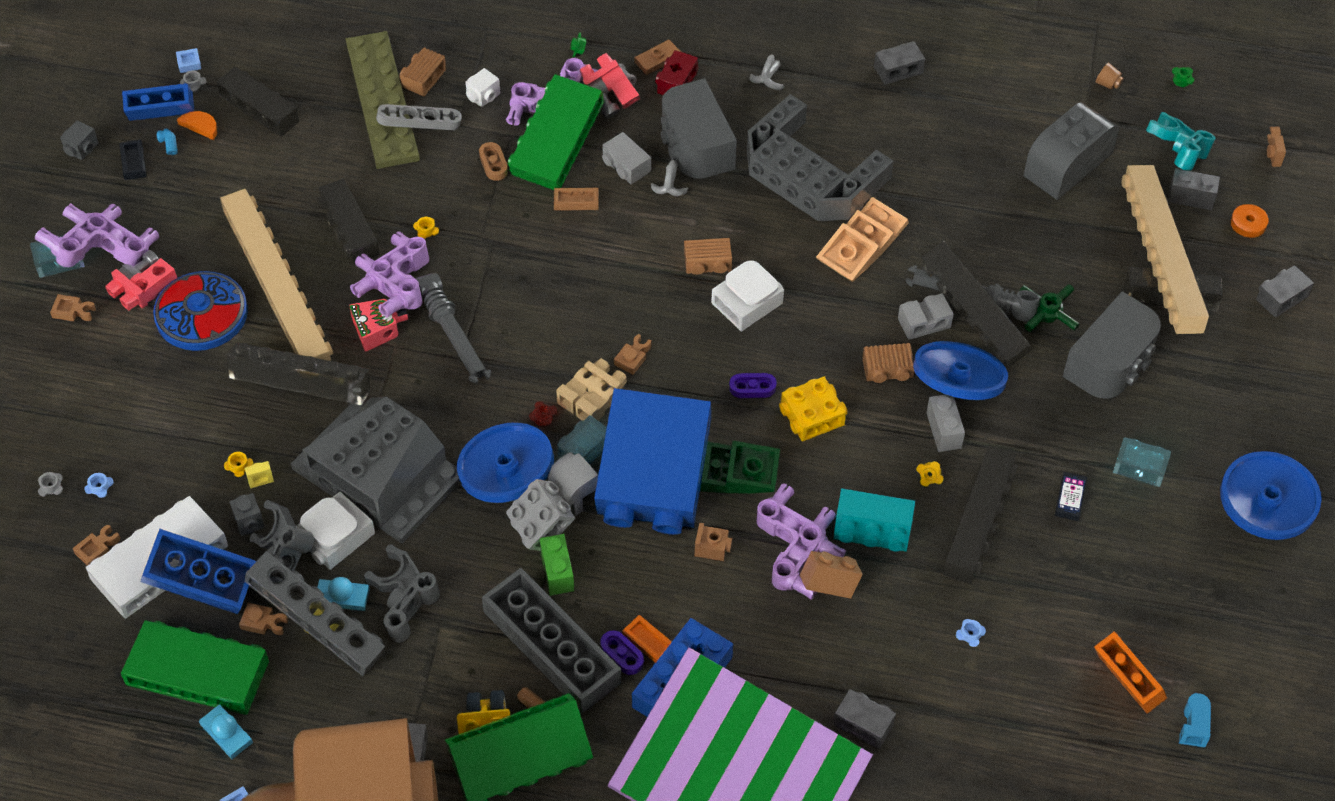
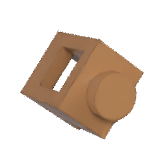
M699 523L695 541V556L724 561L725 553H730L732 538L728 537L729 530L704 526V523Z

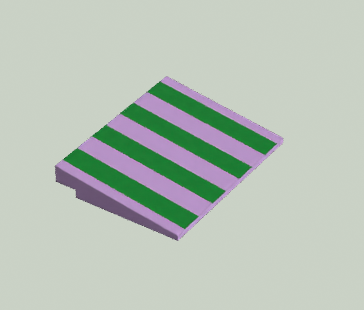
M688 648L610 780L608 787L631 801H848L873 754L695 650Z

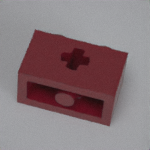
M674 50L671 57H667L662 72L659 71L656 76L657 93L664 95L675 86L692 82L698 73V57Z

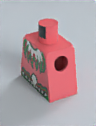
M386 299L349 305L352 321L365 352L398 336L397 323L408 320L405 309L401 308L386 318L385 315L381 314L378 307L386 302Z

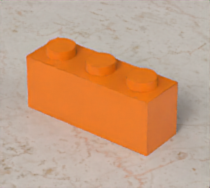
M1115 631L1094 646L1100 659L1146 713H1149L1167 699L1161 685Z

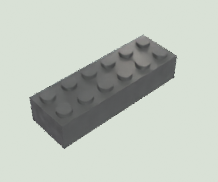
M522 568L482 596L483 612L563 695L570 693L576 700L578 709L582 714L621 684V668Z

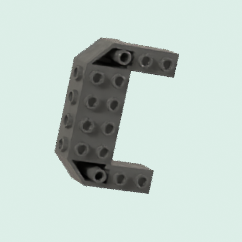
M790 94L748 130L747 159L749 175L817 221L850 220L856 211H861L864 203L891 179L894 161L878 150H875L849 175L790 137L806 123L807 104Z

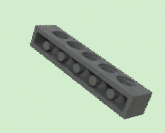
M266 551L246 572L245 582L360 675L364 676L383 655L385 645H383L382 639L374 633H368L363 629V625L359 620L348 617L343 613L344 610L339 604L328 601L319 588L309 586L304 582V578L300 573L295 570H289L284 566L285 564L280 557L275 554L271 555ZM280 577L283 582L275 584L270 579ZM297 592L300 593L303 596V598L300 600H295L290 596V594ZM313 608H318L323 612V614L315 616L310 612V610ZM338 624L343 630L335 632L331 630L330 625ZM358 640L362 643V646L355 648L351 646L350 641Z

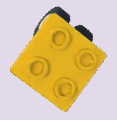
M491 691L490 699L482 700L479 692L468 693L466 700L467 713H459L457 715L458 732L462 734L510 716V710L506 707L504 691Z

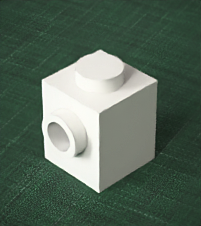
M485 68L471 76L466 81V95L468 99L481 107L488 102H492L500 94L499 78Z

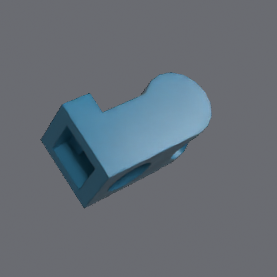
M1195 693L1189 697L1184 708L1187 724H1184L1181 729L1179 744L1206 747L1210 739L1211 703L1205 695Z

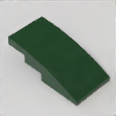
M732 441L731 446L708 442L700 491L746 494L775 492L780 449Z

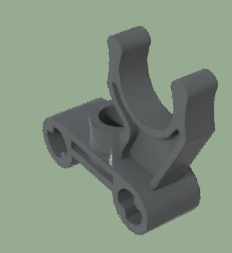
M266 500L264 508L273 511L275 516L273 528L266 537L252 533L250 542L258 544L261 548L268 549L267 552L269 554H275L280 557L285 564L284 566L293 571L301 554L308 553L313 547L314 536L311 532L296 527L288 508L280 506L276 502ZM280 577L270 579L275 584L283 582Z
M390 544L386 547L388 558L395 559L401 563L399 570L394 575L384 578L374 575L371 571H367L364 577L367 585H371L381 592H391L387 601V607L390 610L384 617V624L389 638L393 642L399 643L406 641L411 634L408 622L422 604L430 605L435 603L440 597V591L436 578L432 573H420L406 551Z

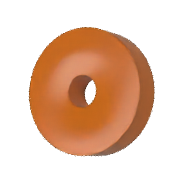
M1251 204L1237 207L1231 217V226L1234 231L1241 236L1249 238L1262 235L1269 222L1266 212L1260 207Z

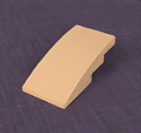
M872 197L861 211H856L847 224L843 223L816 256V259L853 282L883 254L908 225L909 221L901 214Z

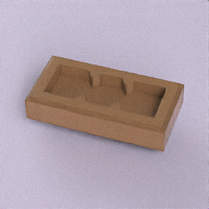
M667 40L636 56L635 63L648 75L663 67L667 57H671L674 50H680L670 40Z
M554 188V210H599V188Z

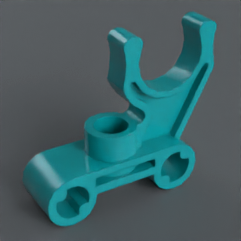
M1161 112L1157 122L1150 120L1146 129L1147 132L1161 139L1175 141L1172 150L1178 154L1174 164L1188 171L1193 170L1197 158H1207L1216 139L1213 134L1207 131L1198 130L1194 132L1181 120L1165 112Z

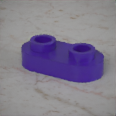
M740 373L731 377L729 391L737 398H767L776 392L777 382L775 377L768 373Z
M609 631L602 636L600 641L601 649L621 668L623 673L634 675L642 670L644 665L642 652L622 633ZM616 645L617 648L611 649L609 646ZM629 661H633L635 664L627 665L626 663Z

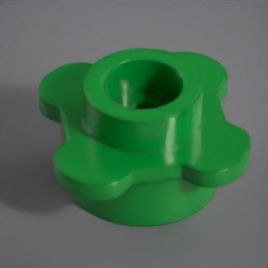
M580 32L577 38L573 37L570 45V50H573L572 57L574 58L576 54L582 55L586 46V38H582Z
M1174 67L1172 69L1175 85L1186 87L1194 83V78L1192 77L1193 70L1191 68Z

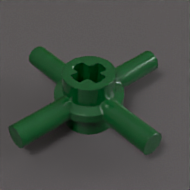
M1067 284L1058 294L1045 293L1042 297L1039 295L1037 314L1024 325L1025 329L1031 332L1042 321L1052 323L1058 319L1075 331L1080 323L1063 312L1064 307L1062 304L1074 291L1073 286ZM1023 285L1020 289V291L1028 290L1034 292L1026 285Z

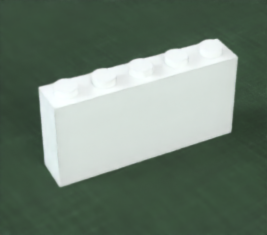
M190 496L178 501L164 514L156 516L151 523L142 529L136 530L132 536L122 543L113 546L109 552L94 559L86 567L91 581L124 619L166 591L140 582L159 528L222 550L228 547L223 531ZM175 559L170 563V566L173 568L181 565H178L179 561Z

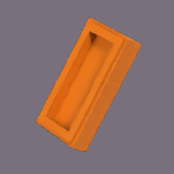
M640 615L622 630V634L655 663L672 642Z

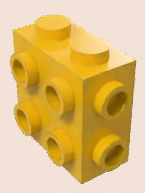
M825 376L819 379H811L797 387L788 388L782 392L781 403H779L783 416H787L790 421L792 432L798 434L802 442L845 425L847 408L843 402L839 401L834 386L828 383Z

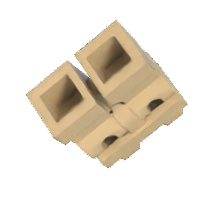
M602 358L595 363L588 361L575 374L573 379L566 385L562 384L556 390L557 403L572 414L576 412V417L593 427L605 415V411L611 407L614 388L622 389L626 384V375L620 370H617L612 376L607 374L610 370V365Z

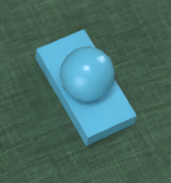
M336 577L333 580L319 579L317 588L322 591L328 601L336 602L343 609L365 611L370 590L369 585L351 583L345 577Z
M218 705L199 720L200 725L231 759L253 743L249 735L237 724L235 718L228 714L221 705Z

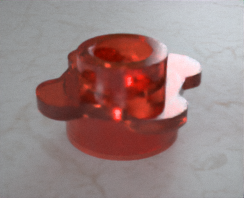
M542 401L536 402L535 409L529 414V418L540 426L549 425L553 420V415L557 413V408L553 405L548 406Z

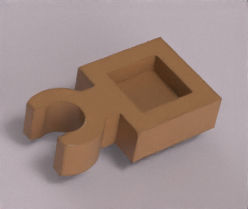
M1270 127L1271 134L1267 135L1268 143H1270L1267 147V157L1271 158L1272 167H1281L1286 154L1283 136H1281L1280 127Z
M58 294L50 314L55 319L75 321L76 316H79L84 321H91V314L86 311H95L96 308L93 302L87 301L82 303L79 297Z
M636 335L633 340V346L626 343L614 358V365L634 375L646 360V352L651 349V340H648L645 344H640L641 335Z
M106 525L101 529L99 536L96 537L91 533L72 549L74 554L88 566L94 559L109 552L108 546L117 544L120 541V536L116 532L113 536L108 537L112 529L110 525Z
M248 603L239 626L242 630L264 635L268 628L276 635H283V627L276 625L279 622L288 623V618L283 613L273 615L272 608Z

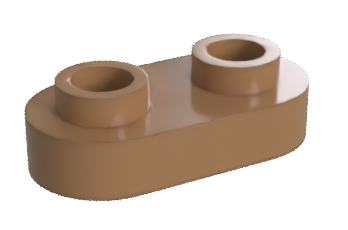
M493 142L483 144L479 149V156L487 177L495 181L504 179L508 174V166L500 146Z

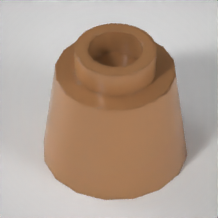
M1108 62L1101 70L1095 83L1109 89H1113V87L1117 89L1124 78L1121 77L1122 73Z

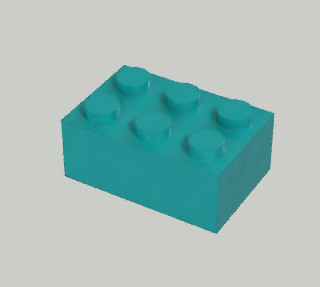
M841 488L833 539L844 543L853 542L864 544L867 547L888 548L891 551L907 552L915 501Z

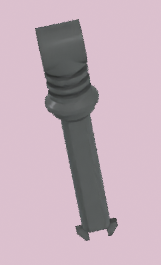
M917 265L908 268V271L915 272L913 279L906 278V283L910 287H913V284L982 302L988 308V311L1001 308L1000 311L1003 312L1006 309V313L1012 311L1011 314L1014 318L1024 322H1028L1037 312L1040 297L1035 292L1021 290L1015 294V291L1012 290L1009 293V289L1004 291V288H1001L998 283L995 286L989 285L984 287L917 269Z
M431 273L415 278L419 282L422 301L429 310V319L441 324L471 375L468 378L469 381L477 384V378L484 375L489 380L491 370L485 369L454 316L455 304L449 301L445 295L439 275Z

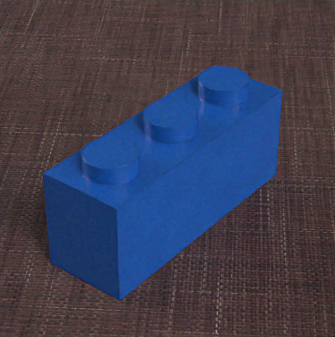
M188 83L122 91L123 109L129 121L183 115L194 111L193 92Z

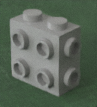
M536 479L529 484L528 489L506 511L511 520V525L522 537V543L530 550L540 551V538L560 535L576 519L570 511V505L563 500L558 492L559 488L552 481Z

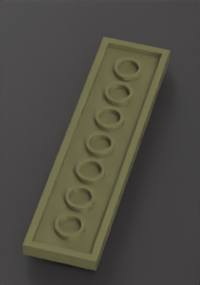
M387 31L345 38L376 169L420 161L412 128L384 126L379 124L376 119L378 108L383 104L406 105ZM409 114L403 115L405 118L410 119Z

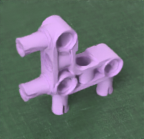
M570 58L565 62L560 76L583 84L580 69L586 66V64H583L578 58ZM524 82L513 85L510 99L511 109L506 121L513 125L515 120L514 125L517 126L520 124L523 112L535 114L537 102L543 98L545 88Z
M69 204L64 209L63 216L72 220L77 225L63 237H57L43 227L37 232L35 240L51 249L52 254L56 256L57 263L63 267H72L80 262L92 247H101L114 255V258L118 261L135 266L142 261V256L149 250V246L158 240L159 234L156 230L153 231V228H148L138 237L114 222L122 214L118 206L115 208V204H110L102 213H85L73 204Z
M396 232L397 235L393 234L391 237V243L397 247L375 261L366 254H361V257L358 256L355 264L366 271V275L360 281L350 286L352 293L360 298L368 291L377 289L389 297V300L378 306L379 311L386 318L401 308L416 309L420 307L423 301L419 282L409 273L419 270L429 262L426 241L422 237L408 238L403 233Z
M783 483L772 498L762 500L757 508V525L768 534L776 535L790 543L785 552L779 554L773 565V586L779 590L794 589L812 600L817 592L806 590L800 577L810 552H828L834 556L844 557L846 550L828 541V537H826V529L832 520L835 519V512L830 510L827 513L829 508L823 507L814 521L803 517L784 506L790 497L793 496L794 490L790 486L785 490L787 484ZM780 573H786L787 575L782 576Z

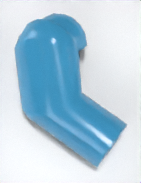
M169 129L157 131L158 141H165L167 155L177 154V142L174 133Z

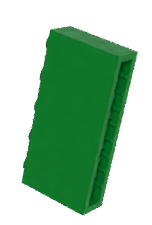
M554 74L552 80L548 81L545 87L543 98L537 102L535 114L527 122V129L524 135H521L518 139L515 153H512L508 159L511 174L552 190L554 188H561L605 102L602 90Z
M145 620L121 675L127 686L212 707L221 705L224 710L247 715L269 660L266 650L256 644L249 646L231 638L224 640L216 638L210 633L204 632L200 634L192 632L185 627L175 628L161 621L150 622Z
M570 693L445 740L463 797L466 801H488V798L495 795H507L516 787L533 785L542 777L559 775L563 769L571 766H583L587 763V760L593 758L576 700Z

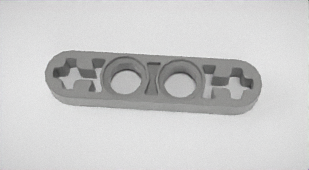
M383 104L378 108L376 119L379 124L384 126L456 130L460 127L462 115L459 111L451 108ZM409 114L412 115L414 118L407 119L403 115ZM425 116H432L435 120H428Z

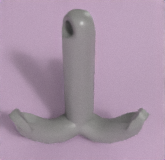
M774 55L768 56L762 74L760 76L750 74V81L758 84L764 83L767 87L774 90L785 88L783 84L775 83L770 79L779 69L780 61H774Z
M671 160L666 167L664 186L651 183V189L655 193H669L672 196H682L689 190L688 187L681 189L673 187L678 167L676 160Z

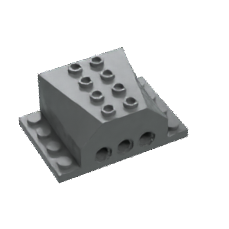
M388 397L370 398L364 405L354 400L309 446L302 449L303 452L291 463L294 471L332 497L338 492L344 494L373 521L376 527L401 544L461 483L457 467L446 460L444 446L426 423Z

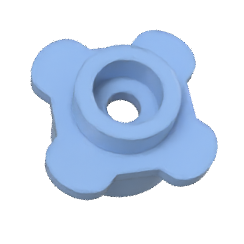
M94 473L88 478V485L85 486L84 490L87 494L93 493L98 495L99 498L107 496V490L114 484V481L103 473Z
M965 619L962 622V628L956 632V637L958 640H964L970 646L976 647L979 645L980 637L985 635L986 630L979 622Z

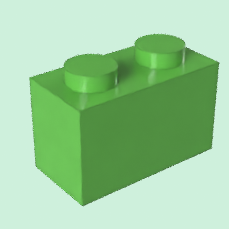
M560 534L540 538V551L549 595L573 592L574 577L565 535Z

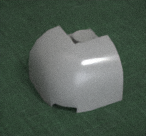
M572 452L559 458L552 465L548 476V481H552L557 485L559 494L570 505L571 512L575 516L583 511V498L596 490L598 474L579 453L573 455Z

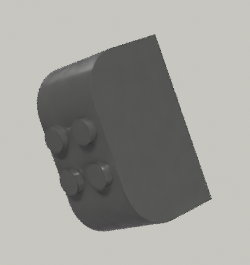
M705 78L669 89L662 98L661 139L669 147L668 151L671 160L677 161L678 168L683 174L698 179L735 170L737 140Z
M1083 102L1077 103L1046 128L1035 140L1028 154L1024 177L1058 200L1113 154L1119 127Z
M1122 291L1072 346L1062 377L1095 397L1105 399L1118 396L1128 385L1132 386L1139 377L1138 373L1141 370L1145 371L1151 364L1152 359L1150 358L1156 349L1155 343L1161 328L1158 315L1152 309Z

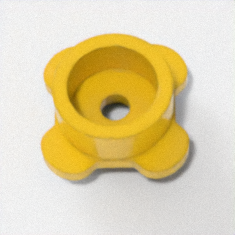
M422 217L413 225L414 229L418 232V237L424 239L439 233V228L435 227V220L430 217Z
M234 452L228 457V461L224 463V468L227 471H232L236 477H242L245 467L253 465V460L247 458L242 452Z
M933 461L917 466L922 486L927 487L932 483L941 484L944 478L941 475V468L938 462Z

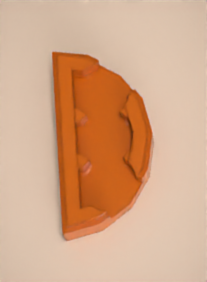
M191 111L177 119L179 125L214 140L217 135L216 121L206 112Z

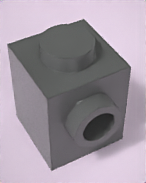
M78 120L60 137L64 152L80 160H83L99 144L94 128Z
M253 493L241 495L229 501L241 536L265 528Z

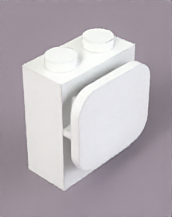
M746 261L726 275V280L712 289L711 303L742 332L783 304L784 289L759 263Z
M338 492L332 498H324L302 515L300 523L296 526L313 534L314 544L310 550L312 557L319 565L324 564L329 570L375 534L373 521L341 492Z

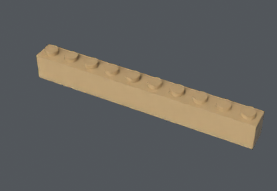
M1154 165L1127 166L1126 174L1122 176V187L1126 189L1127 201L1131 203L1133 217H1136L1137 230L1141 232L1142 244L1146 246L1148 261H1151L1153 266V276L1158 280V290L1162 292L1164 307L1168 309L1169 322L1173 324L1176 334L1204 333L1209 315Z
M245 188L221 197L223 211L305 375L332 365L330 355H333L331 345L328 341L324 342L323 338L325 336L320 324L315 325L314 321H316L314 312L311 308L307 309V300L303 291L298 292L297 288H299L297 279L294 275L290 276L289 264L286 259L282 260L279 244L273 243L274 236L270 227L266 228L264 225L266 221L261 211L257 212L258 205L254 196H249Z

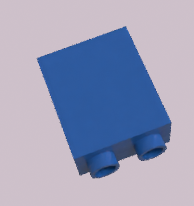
M614 388L594 497L597 514L604 515L603 521L606 524L614 527L628 528L633 525V519L653 522L652 528L655 531L670 535L680 534L682 526L694 528L711 424V401Z

